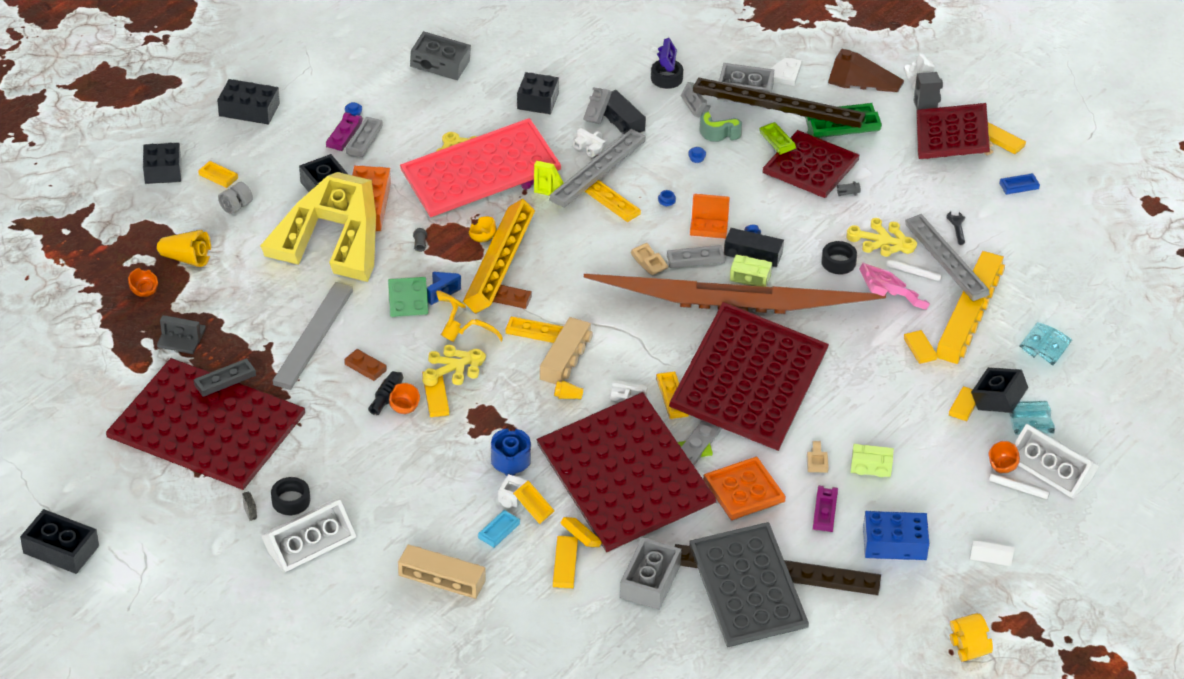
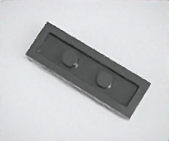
M246 358L194 379V385L204 397L256 376V370Z

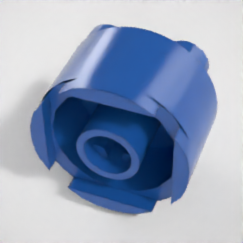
M508 428L502 429L493 435L491 439V464L496 470L504 473L506 476L508 474L514 476L516 473L524 471L531 464V442L528 434L519 429L509 431Z

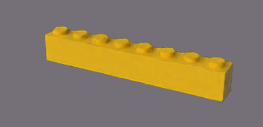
M524 199L517 201L507 208L463 300L475 314L491 306L533 217L535 210Z
M982 251L973 272L989 289L990 295L972 301L964 291L962 292L938 343V359L958 364L961 357H965L967 352L966 346H970L973 338L972 333L975 334L977 331V322L982 321L983 309L987 310L988 298L993 297L994 286L997 287L999 284V275L1004 273V256Z

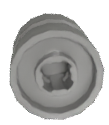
M243 182L236 183L230 189L218 195L220 206L228 214H233L253 200L251 190Z

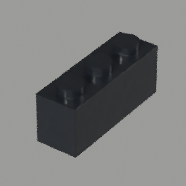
M617 90L611 91L612 93L604 116L623 134L627 133L630 129L639 133L645 131L646 117Z
M730 228L724 244V255L734 258L736 255L766 260L772 262L773 267H777L783 254L784 240Z

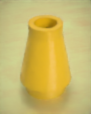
M564 380L562 382L557 381L554 396L558 397V399L581 400L584 388L577 387Z

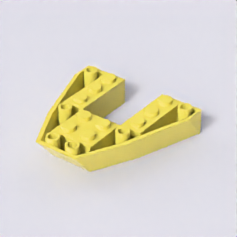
M336 172L327 176L305 195L260 246L265 257L299 265L318 218L345 224L329 262L333 274L368 282L374 268L376 211L372 180Z

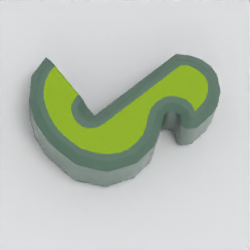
M709 111L700 116L699 131L705 139L712 142L721 141L726 137H730V140L733 141L741 137L742 122L736 118L713 122Z

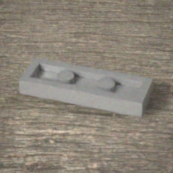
M365 117L347 145L346 154L363 157L382 128L383 121Z
M722 245L667 250L670 268L725 263Z

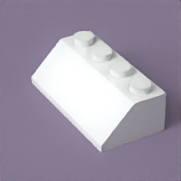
M1028 424L1025 425L1014 444L1020 455L1018 466L1071 498L1078 495L1091 482L1099 468V465Z
M341 500L330 501L261 535L269 555L283 572H287L357 537Z

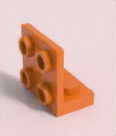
M693 194L690 235L726 239L730 197Z

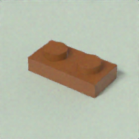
M500 285L493 302L526 309L531 300L532 291Z
M356 349L344 359L346 366L373 381L387 371L386 364L359 349Z

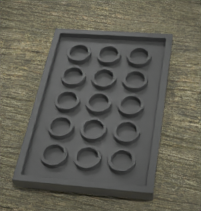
M769 522L689 541V546L727 648L809 627L808 619Z

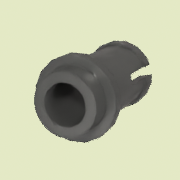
M853 181L851 184L837 185L838 196L849 194L856 196L857 193L861 192L859 182Z
M417 228L413 232V238L415 239L414 249L422 252L426 249L427 232L423 228Z

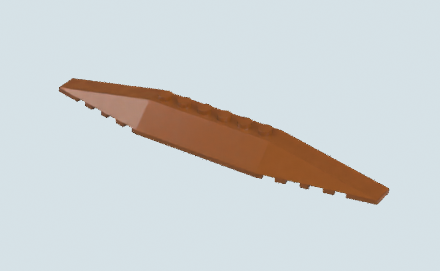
M584 273V278L666 301L680 303V307L691 308V305L694 304L699 305L701 309H710V306H718L719 310L721 304L725 302L747 312L748 308L756 309L755 312L767 313V310H774L775 314H786V311L886 298V294L882 296L875 293L717 284L687 280Z

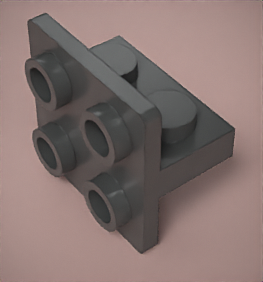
M163 315L160 319L162 335L157 343V347L193 354L206 327L205 325H200L197 321Z

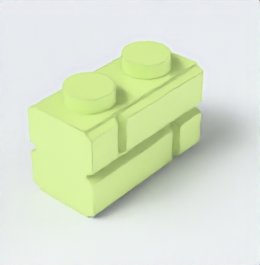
M736 255L730 270V281L751 286L767 287L771 277L772 262Z
M854 444L851 473L891 477L894 448Z

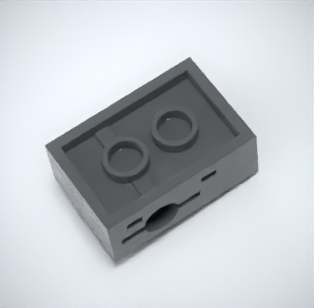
M423 31L411 49L410 67L458 81L470 61L471 45Z

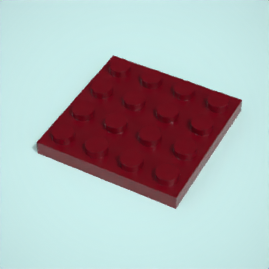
M986 103L916 110L919 159L990 152Z
M797 130L791 136L796 149L781 155L777 152L763 167V173L826 198L859 161L860 155Z

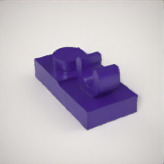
M668 37L664 39L663 46L658 48L659 53H657L662 67H665L667 72H670L675 67L677 49Z

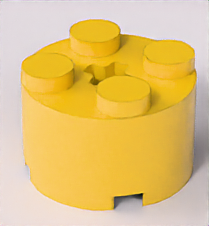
M980 613L970 614L950 621V627L953 632L949 635L953 646L958 647V655L961 662L992 653V639H988L986 633L989 632V628Z

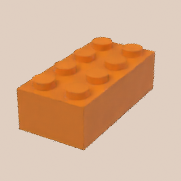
M354 165L352 176L372 180L376 211V231H381L391 186L390 168Z

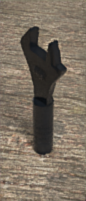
M950 211L946 218L955 227L958 244L963 245L965 239L961 224L965 220V216H962L960 212L959 216L951 215Z

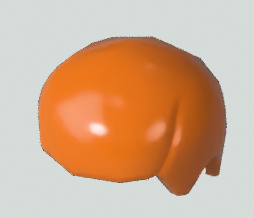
M136 268L130 272L128 281L133 294L140 297H148L156 292L158 287L157 276L150 270L143 271L140 268Z
M408 383L395 385L389 396L390 407L401 414L413 412L420 400L419 390L414 385Z
M1000 441L989 450L990 463L996 472L1009 473L1015 470L1020 463L1018 449L1016 445L1009 441Z

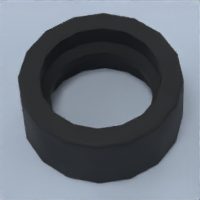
M659 60L656 61L651 67L652 83L665 89L678 87L683 81V66L678 61H675L674 70L670 71L674 75L666 76L660 74L661 72H667L666 68L662 67Z
M834 241L824 246L821 264L828 272L847 274L856 267L857 250L850 243ZM843 255L849 259L839 261L832 259L830 256Z
M286 477L278 480L271 489L273 508L283 515H296L305 511L310 504L308 484L297 477ZM290 491L302 494L300 498L293 501H285L279 498L281 494Z

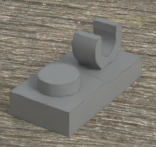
M687 82L680 96L693 115L700 117L702 111H709L711 106L706 105L707 100L702 95L693 92L694 83Z
M593 87L592 90L594 91L592 96L589 97L590 103L583 120L601 124L612 92L607 89Z

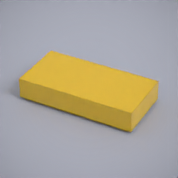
M209 161L198 170L200 176L226 188L238 179L237 173L212 161Z
M922 330L904 334V340L919 364L937 360V353Z
M965 386L962 387L949 410V416L968 421L976 406L971 394L973 389Z
M529 480L513 493L539 524L554 512V509Z
M563 517L560 522L561 525L585 546L600 547L601 540L579 520Z

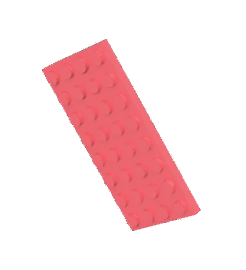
M528 118L400 164V168L431 218L534 180V164L536 161L554 164L557 171L561 170V164L531 119Z

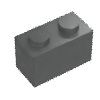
M937 72L917 73L913 99L917 110L938 108V103L941 102L940 89L943 88V80L939 78Z

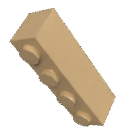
M569 317L540 365V380L556 384L557 381L562 382V380L565 381V379L569 378L572 367L577 365L579 355L584 353L587 342H590L592 339L591 323Z
M409 544L398 561L399 576L474 599L477 598L486 581L485 567Z

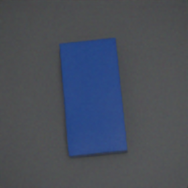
M1033 173L1001 178L999 182L1006 195L1037 190L1040 187Z

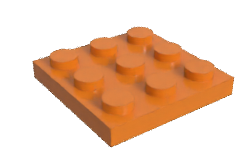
M757 456L703 475V480L730 520L784 503L786 499L782 490Z

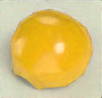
M489 216L480 217L476 225L471 224L469 230L471 239L481 243L493 239L497 231L494 218Z

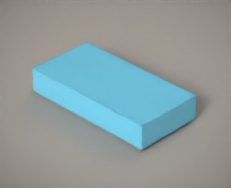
M503 510L478 533V538L495 548L520 525V519Z

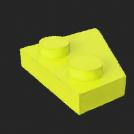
M536 161L534 164V193L550 196L564 182L554 164Z

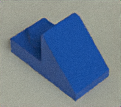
M432 272L433 284L427 287L428 303L433 305L439 302L436 294L437 290L449 295L461 290V275L457 273Z

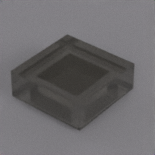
M249 491L242 493L243 507L249 521L257 519L256 504Z

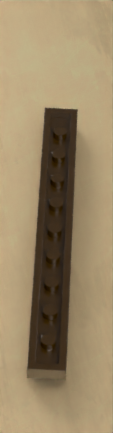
M698 77L693 85V92L700 95L713 96L718 99H727L733 102H741L751 106L764 107L766 109L797 114L803 117H811L851 127L861 128L866 116L865 112Z
M675 544V547L681 549L680 566L698 568L690 546ZM784 560L793 583L879 595L881 574Z

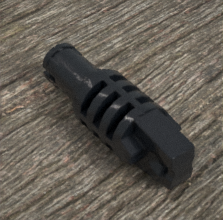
M392 371L383 380V383H381L375 393L374 401L368 408L371 414L379 415L383 407L389 404L390 393L395 385L402 383L404 379L402 372Z

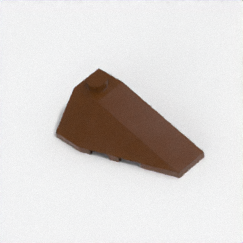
M841 49L835 58L828 84L842 88L859 86L862 90H866V87L876 88L877 91L899 92L904 84V80L859 53L848 49Z

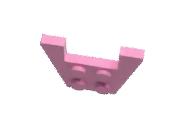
M862 263L859 270L872 293L885 296L887 292L894 296L897 294L903 295L913 306L927 310L930 303L926 300L918 299L919 294L905 288L906 284L890 271Z

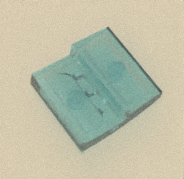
M1037 322L1019 347L1033 358L1037 354L1053 366L1072 339L1055 328Z
M1047 401L1019 402L1014 411L1009 413L1015 435L1020 434L1026 424L1037 428L1045 434H1051L1055 431V426L1051 419V409Z

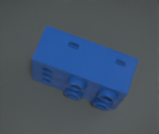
M865 511L863 523L865 558L927 560L930 544L927 513Z

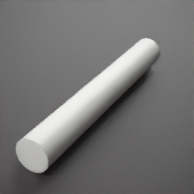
M890 259L887 262V267L939 282L942 278V274Z
M991 474L989 479L991 482L1048 500L1050 494L1048 491L995 474Z

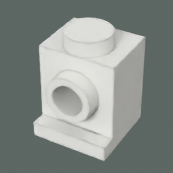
M508 474L498 490V502H501L506 508L511 506L517 508L520 501L513 493L527 480Z

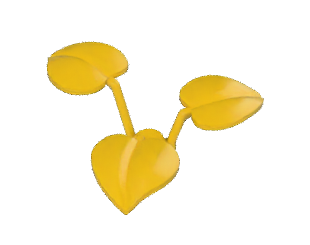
M436 291L439 301L451 302L453 306L449 321L445 325L441 336L454 342L459 333L463 334L470 325L474 324L493 332L502 342L503 337L496 328L478 319H472L461 329V324L455 321L454 317L458 306L461 308H466V306L451 295L442 291Z

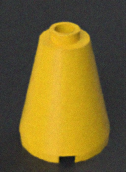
M203 230L163 237L157 243V251L161 256L196 267H204L210 256H207L208 250H211V240L209 234L203 232Z

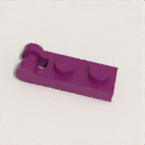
M345 112L342 120L327 139L326 147L343 151L362 124V116H352L351 113Z
M818 485L812 530L833 532L838 495L837 487L828 489Z

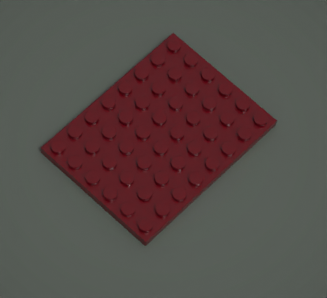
M723 302L671 398L669 407L779 451L827 352L829 344Z
M170 358L106 431L107 438L244 490L305 415V408L240 383L203 397L195 387L194 379L211 372Z
M643 392L536 439L539 448L588 525L601 540V545L606 553L716 503V497Z

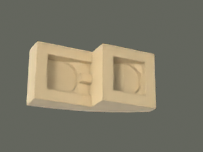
M648 243L631 250V255L651 275H655L669 267L659 252L655 254Z

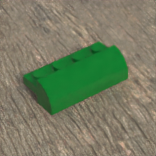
M872 103L838 106L865 112L866 116L861 128L835 124L805 116L808 126L807 133L817 138L880 131L882 127L878 111L875 112Z

